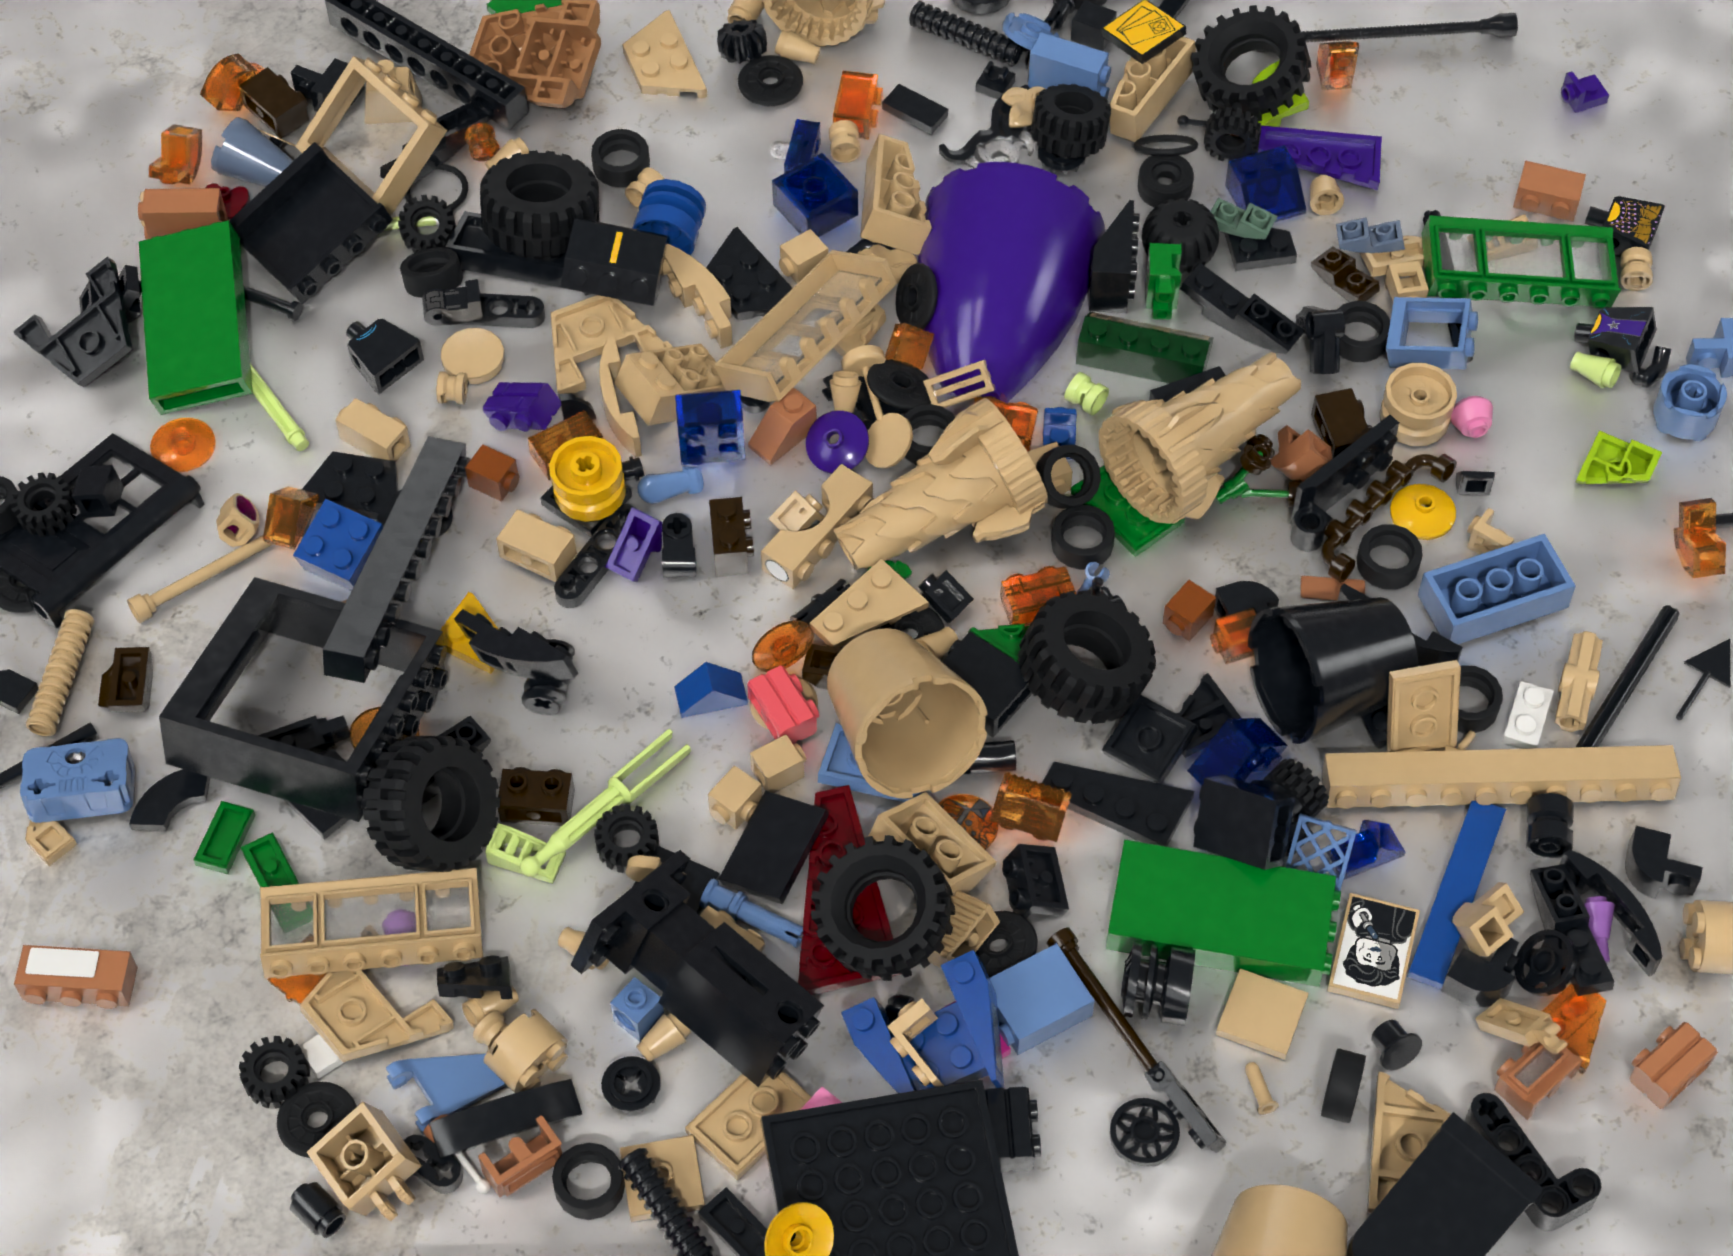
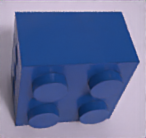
M325 499L293 556L304 570L352 591L384 526L375 520Z

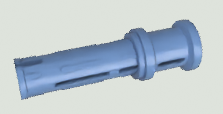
M714 878L705 887L699 903L701 908L705 909L707 906H710L716 911L723 910L732 916L735 922L739 919L793 945L795 948H798L801 944L802 938L798 936L803 935V926L748 901V897L744 892L739 891L735 893L720 886L719 881Z

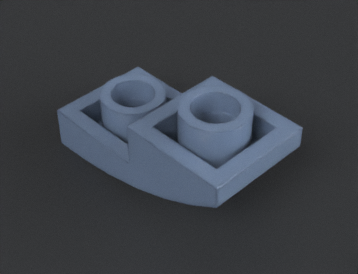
M1366 217L1336 224L1339 248L1342 250L1360 253H1383L1405 249L1400 220L1368 226Z

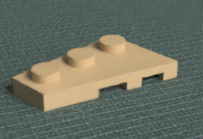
M880 559L810 622V629L828 646L840 648L861 634L872 631L887 623L891 625L900 620L901 617L916 610L920 612L927 609L929 602L884 560Z

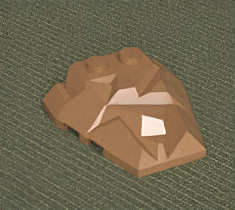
M561 0L562 5L549 8L544 3L535 5V11L520 13L518 9L482 16L469 55L524 86L527 100L537 106L565 109L573 104L574 100L581 99L585 95L601 47V38L597 33L600 24V4L597 0Z

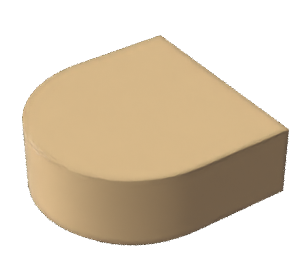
M636 855L629 858L625 873L632 880L640 882L662 863L659 857Z

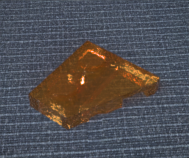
M1571 983L1542 1012L1550 1014L1553 1022L1561 1027L1562 1030L1556 1036L1561 1040L1567 1041L1568 1045L1566 1048L1574 1055L1583 1059L1578 1070L1583 1075L1590 1063L1592 1049L1607 1000L1599 993L1577 996Z

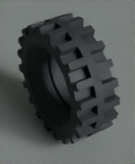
M1251 5L1249 12L1240 13L1239 8L1232 10L1234 15L1225 19L1223 15H1220L1216 18L1218 25L1214 28L1207 25L1204 28L1206 38H1197L1195 42L1197 52H1192L1191 59L1194 65L1192 67L1201 97L1204 102L1207 101L1210 110L1215 112L1218 109H1222L1225 112L1226 107H1231L1232 111L1236 112L1237 108H1241V113L1245 114L1246 111H1249L1251 116H1256L1258 121H1262V114L1270 112L1272 117L1279 114L1277 108L1284 104L1290 108L1294 104L1292 99L1294 94L1302 96L1305 92L1302 82L1310 81L1311 76L1308 68L1312 67L1304 34L1300 31L1297 21L1293 20L1290 22L1288 13L1284 11L1278 16L1275 15L1273 7L1267 6L1264 12H1259L1257 5ZM1267 50L1279 56V66L1272 75L1263 81L1251 85H1239L1230 82L1225 76L1230 63L1241 54L1249 51Z
M885 835L884 841L877 842L873 836L864 837L865 845L856 848L852 842L845 846L847 854L840 859L833 855L828 860L832 867L827 874L820 871L817 877L821 883L819 891H812L811 896L815 903V911H811V917L817 925L818 930L816 933L819 939L835 959L850 972L854 970L860 973L863 978L870 980L873 975L880 976L883 981H892V975L901 973L906 978L912 976L911 968L919 964L926 968L931 964L927 958L934 951L940 954L945 948L941 941L945 934L951 935L953 930L950 924V916L955 915V906L951 901L953 892L938 865L924 849L921 851L916 848L913 842L905 839L904 843L897 842L894 836ZM893 879L903 882L912 889L916 897L917 912L912 925L902 935L889 941H875L865 938L858 932L853 922V907L857 897L867 886L878 880Z

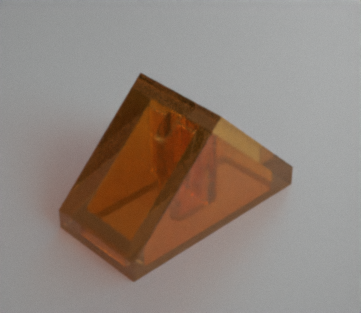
M289 486L270 493L263 541L295 550L320 498L319 494Z

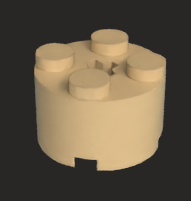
M1695 900L1693 903H1685L1683 907V922L1687 927L1686 938H1682L1679 945L1680 958L1688 960L1693 972L1733 974V902Z
M536 1009L531 1010L532 1016L530 1018L523 1013L510 1023L494 1041L498 1046L495 1053L492 1055L487 1051L484 1057V1064L514 1093L539 1087L542 1083L539 1078L549 1069L552 1072L557 1071L568 1058V1055L564 1052L568 1040Z

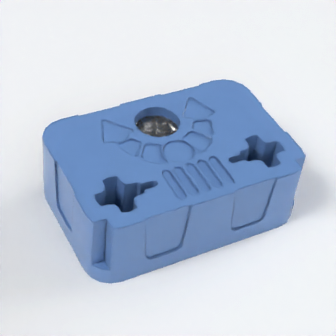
M115 738L95 742L37 747L28 750L23 756L20 796L28 818L32 822L42 823L119 814L130 810L133 806L135 766L128 744L123 739Z

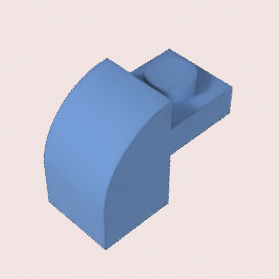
M1721 318L1713 338L1692 339L1686 356V363L1703 366L1708 369L1719 368L1721 378L1733 376V318Z

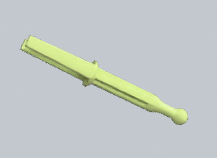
M670 729L665 731L608 780V788L554 832L541 850L534 856L524 858L520 863L522 874L527 877L536 876L544 863L553 856L569 849L596 826L598 819L603 820L602 814L608 811L611 813L613 811L612 807L617 805L631 804L691 752L690 746L686 744L629 791L622 781L672 739L673 731Z

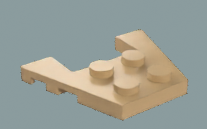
M596 295L550 312L558 394H574L586 389L585 380L576 364L601 355L608 337L615 336L617 348L635 342L640 352L672 348L668 341L663 342L656 335L654 329L649 325L645 326L636 318L635 313L616 298Z
M370 925L361 933V937L379 936V934ZM366 969L360 971L328 972L300 1004L301 1013L342 1062L443 1034L453 1029V1020L435 999L402 1018L362 972Z

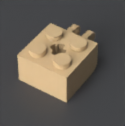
M365 1102L359 1104L307 1151V1154L337 1197L351 1211L367 1216L377 1207L387 1220L392 1221L398 1216L395 1207L387 1198L393 1191L407 1205H410L416 1199L405 1181L422 1165L383 1111Z

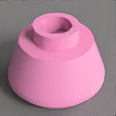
M1481 396L1464 398L1455 404L1451 414V423L1465 436L1472 438L1481 437L1487 433L1492 425L1493 405L1491 401Z

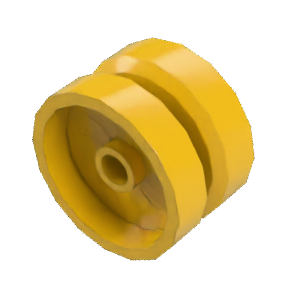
M584 436L576 437L563 443L554 452L549 463L550 477L555 501L563 513L575 520L584 522L598 521L612 515L622 505L626 495L621 456L614 445L602 438Z

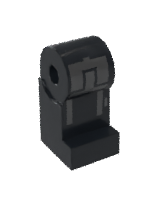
M478 279L465 281L466 287L446 290L433 288L426 291L422 295L425 322L430 325L440 326L484 321Z

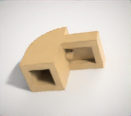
M1498 882L1474 903L1465 902L1454 914L1452 922L1472 953L1488 957L1514 936L1508 925L1522 915L1524 911L1508 884Z

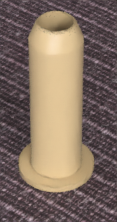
M1254 1062L1248 1063L1245 1066V1073L1259 1104L1257 1112L1264 1115L1275 1111L1279 1104L1273 1101L1259 1066Z

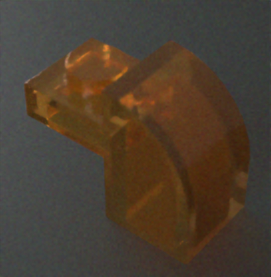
M240 54L229 55L220 60L211 69L200 95L218 111H240L243 100L239 85L264 70V68L259 64L249 63Z
M173 124L161 133V157L149 165V177L160 179V182L164 184L184 183L190 185L197 175L201 162L202 129Z
M1712 498L1679 502V527L1674 528V541L1682 567L1692 578L1725 574L1726 543L1716 534V502Z

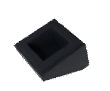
M1460 471L1456 473L1457 494L1490 495L1495 472Z

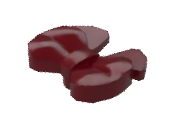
M212 183L205 187L220 188L229 220L250 202L248 189L244 186H238L230 190L226 186L220 187L218 184Z

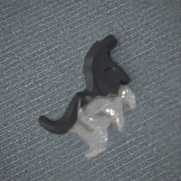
M1026 84L1021 86V88L1030 89ZM1000 97L992 109L991 127L988 130H979L963 148L957 151L949 150L945 144L939 145V154L951 163L965 164L972 169L977 168L978 163L985 162L1019 163V152L1021 149H1027L1028 156H1031L1034 152L1035 143L1029 134L1032 125L1010 128L1009 112L1012 107L1006 104Z

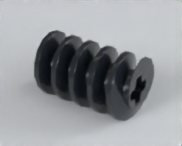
M546 639L549 645L554 648L560 645L572 656L575 655V648L571 644L561 640ZM527 678L521 697L522 704L528 710L538 714H557L559 712L558 705L563 704L566 700L564 692L568 689V683L566 682L568 679L539 680Z

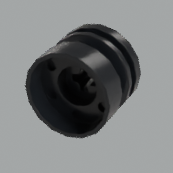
M1134 941L1127 960H1125L1121 988L1124 1009L1123 1017L1132 1018L1134 1004L1139 1002L1143 1003L1142 1020L1148 1019L1152 1005H1159L1162 1023L1185 1026L1193 979L1195 950L1171 947L1166 962H1160L1157 944H1152L1149 960L1141 959L1143 942Z

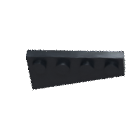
M1053 762L1039 787L1038 795L1142 843L1167 847L1191 804L1195 791Z

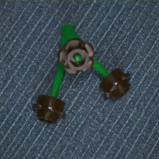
M1258 434L1246 442V446L1243 448L1244 453L1240 457L1242 467L1234 477L1223 483L1224 487L1219 490L1216 498L1220 504L1230 498L1234 500L1239 496L1242 498H1287V507H1294L1297 487L1302 483V480L1289 481L1288 490H1258L1249 488L1244 478L1248 473L1260 475L1263 471L1271 467V460L1269 458H1273L1275 455L1272 441L1265 435Z

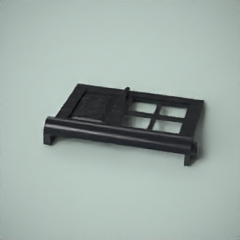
M112 433L61 475L64 481L67 482L70 490L75 487L81 467L100 466L111 457L116 458L133 469L121 479L124 487L140 474L162 487L138 507L120 498L118 506L128 511L129 514L105 534L84 522L86 518L81 513L77 516L71 514L74 519L71 524L65 521L66 528L62 531L59 527L55 528L56 534L51 536L48 531H45V536H39L37 532L32 535L27 529L24 530L18 522L11 530L0 535V569L36 592L29 598L30 605L45 622L57 629L61 626L63 620L58 611L188 502L198 508L205 505L199 493L201 487L190 475L185 477ZM55 498L41 500L35 505L33 511L48 508Z

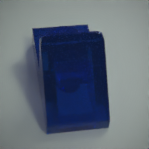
M1371 820L1362 821L1360 831L1355 836L1344 880L1405 856L1406 852L1389 824ZM1349 840L1339 845L1344 855L1346 854ZM1335 848L1326 852L1332 863L1341 859ZM1343 863L1335 867L1339 875Z

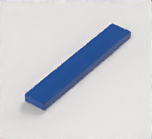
M1471 801L1409 969L1408 978L1440 990L1442 989L1461 937L1452 922L1453 916L1465 902L1473 903L1506 812L1505 808L1494 804L1480 805L1477 801Z

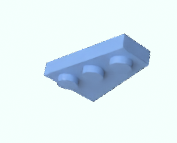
M838 723L835 724L818 772V783L835 787L849 785L852 791L900 802L912 799L890 797L872 788L858 769L842 726ZM923 792L913 794V798L922 794Z

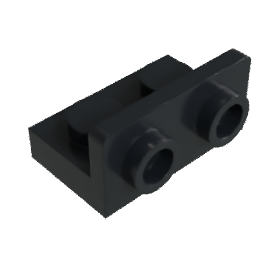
M1018 844L1003 860L1002 867L1009 890V904L1013 912L1026 919L1031 914L1063 916L1069 910L1056 848Z

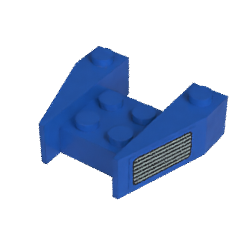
M972 950L940 965L956 1002L934 1012L938 1019L913 1038L910 1043L944 1086L976 1081L989 1075L991 1082L996 1088H1004L996 992L981 959ZM875 997L841 1012L854 1045L897 1093L935 1087L931 1082L924 1086L912 1071V1068L917 1065L909 1054L902 1058L890 1043V1040L894 1037L887 1027L890 1022L883 1006Z

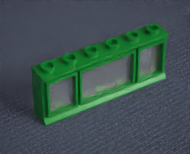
M1430 215L1421 233L1425 279L1429 289L1427 296L1467 298L1474 301L1498 300L1504 303L1529 302L1535 305L1560 304L1566 307L1575 305L1591 306L1602 309L1604 307H1612L1621 292L1616 269L1613 227Z

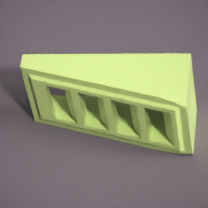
M498 823L486 847L485 854L488 864L522 874L520 863L523 859L530 856L532 851L537 853L547 843L517 829ZM505 843H507L508 846L504 852L502 851ZM517 847L522 848V850L520 852L519 857L517 858L514 856V854L517 850ZM566 851L550 858L546 869L541 868L539 873L532 878L553 884L566 856Z

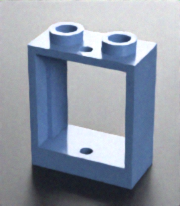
M1394 297L1386 345L1389 367L1398 368L1409 363H1427L1440 369L1466 370L1468 357H1473L1475 344L1474 338H1471V332L1477 331L1478 312L1472 310L1471 299ZM1409 322L1461 323L1458 347L1406 346Z

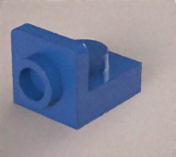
M1064 407L1045 408L1043 446L1057 442L1059 446L1075 445L1076 409Z

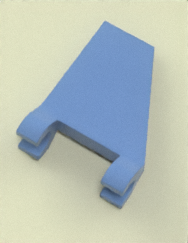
M486 1054L405 1059L395 1061L386 1067L389 1073L387 1079L393 1089L400 1088L413 1077L430 1103V1106H425L415 1112V1116L418 1119L415 1121V1124L422 1135H424L425 1127L440 1115H451L507 1086L484 1064Z

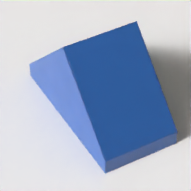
M705 662L674 686L681 718L748 705L741 673L712 663Z

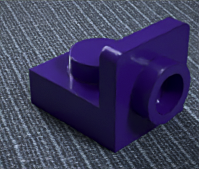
M1573 71L1566 73L1563 86L1561 87V95L1575 113L1607 103L1609 94L1595 74L1578 79Z

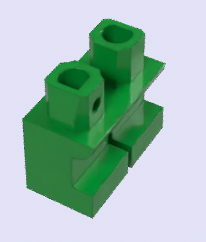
M1150 243L1145 278L1146 308L1152 309V319L1170 320L1172 318V309H1177L1182 276L1179 271L1181 244Z

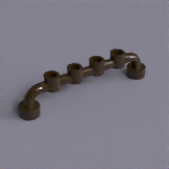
M1427 454L1417 455L1409 459L1405 464L1398 460L1393 461L1386 472V477L1389 479L1384 484L1377 479L1374 480L1367 488L1366 496L1369 499L1364 504L1357 499L1353 500L1345 512L1348 519L1344 523L1334 519L1327 526L1325 536L1328 538L1322 545L1321 556L1324 563L1330 567L1328 571L1329 576L1340 583L1350 576L1355 567V560L1344 553L1336 556L1334 553L1335 549L1339 545L1344 546L1350 540L1352 533L1360 525H1366L1371 519L1373 512L1380 505L1385 506L1400 486H1406L1417 469L1422 467L1431 468L1430 475L1444 483L1453 474L1457 461L1446 454H1442L1439 457Z

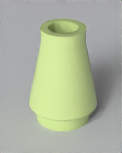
M1576 352L1571 361L1570 369L1578 372L1600 388L1605 386L1612 388L1620 376L1621 364L1616 363L1614 358Z

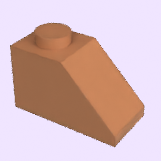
M793 387L779 402L776 401L770 405L748 442V447L771 466L807 437L810 427L817 420L816 405Z

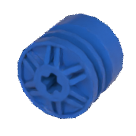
M670 179L656 180L648 184L643 192L639 212L635 217L632 229L667 235L668 244L691 256L698 239V230L706 213V202L702 195L690 185Z

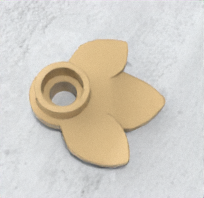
M1035 86L1027 90L1021 87H1013L1003 94L1001 99L1012 107L1009 112L1010 128L1032 125L1036 97L1045 88Z

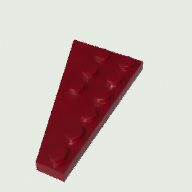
M849 785L815 793L814 806L826 809L829 816L809 854L798 984L811 995L881 980L880 976L872 975L870 980L863 978L860 973L854 970L852 972L847 970L835 959L819 939L816 933L818 930L817 925L811 917V911H815V903L811 899L812 891H819L821 883L817 877L820 871L827 874L831 869L832 865L828 860L833 855L840 859L847 854L845 846L851 842L856 848L865 845L863 831ZM876 881L867 886L857 897L853 907V922L858 932L865 938L875 941H889L893 939V935ZM901 973L894 974V975H892V977H893V976L902 975V974H901Z

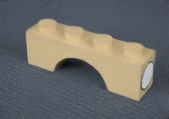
M842 464L821 485L822 505L827 511L825 518L818 525L807 530L787 531L781 529L761 551L762 570L793 590L801 581H806L811 576L814 566L822 558L826 559L831 554L835 543L838 541L833 530L860 514L862 509L874 499L873 483Z

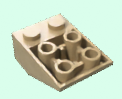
M701 343L627 354L614 382L648 426L673 422L726 393L724 385L714 367L716 361Z

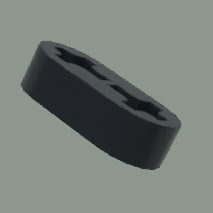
M411 1135L404 1139L410 1150L419 1151L422 1148L427 1159L425 1162L415 1156L422 1166L413 1174L439 1193L448 1194L459 1188L462 1183L463 1174L459 1162L453 1156L439 1159L435 1143L425 1136ZM437 1166L444 1172L451 1168L453 1177L450 1180L444 1177L439 1181L438 1173L434 1167Z

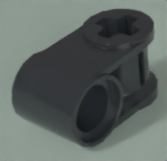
M682 513L670 514L664 519L662 524L663 578L696 577L695 547H693L691 520Z

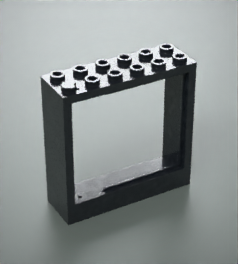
M254 577L159 715L166 764L359 822L363 816V809H366V799H363L364 789L369 787L370 781L367 780L370 770L378 766L375 763L383 752H388L389 746L396 741H403L405 737L416 735L420 719L424 713L430 712L438 689L442 690L446 685L448 671L445 670L444 661L447 648L443 646V631L399 619L397 625L392 624L387 647H381L378 664L403 671L404 674L399 676L347 762L210 722L268 633L324 648L345 603Z

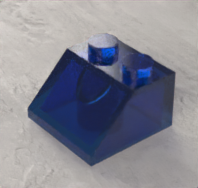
M1285 145L1228 161L1225 186L1237 207L1246 210L1249 203H1252L1278 216L1275 222L1306 214L1307 209L1298 167Z

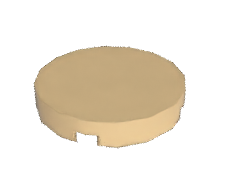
M467 328L454 333L445 341L441 349V362L445 372L448 375L466 373L469 384H480L491 380L499 374L505 359L504 347L500 338L491 331L482 328Z

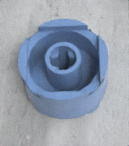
M1686 364L1680 366L1679 370L1666 373L1653 406L1657 429L1662 433L1681 439H1692L1694 441L1706 439L1707 435L1716 427L1727 399V390L1724 383L1720 384L1712 370L1699 365Z

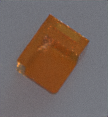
M906 323L895 324L885 354V360H894L917 369H923L934 334Z

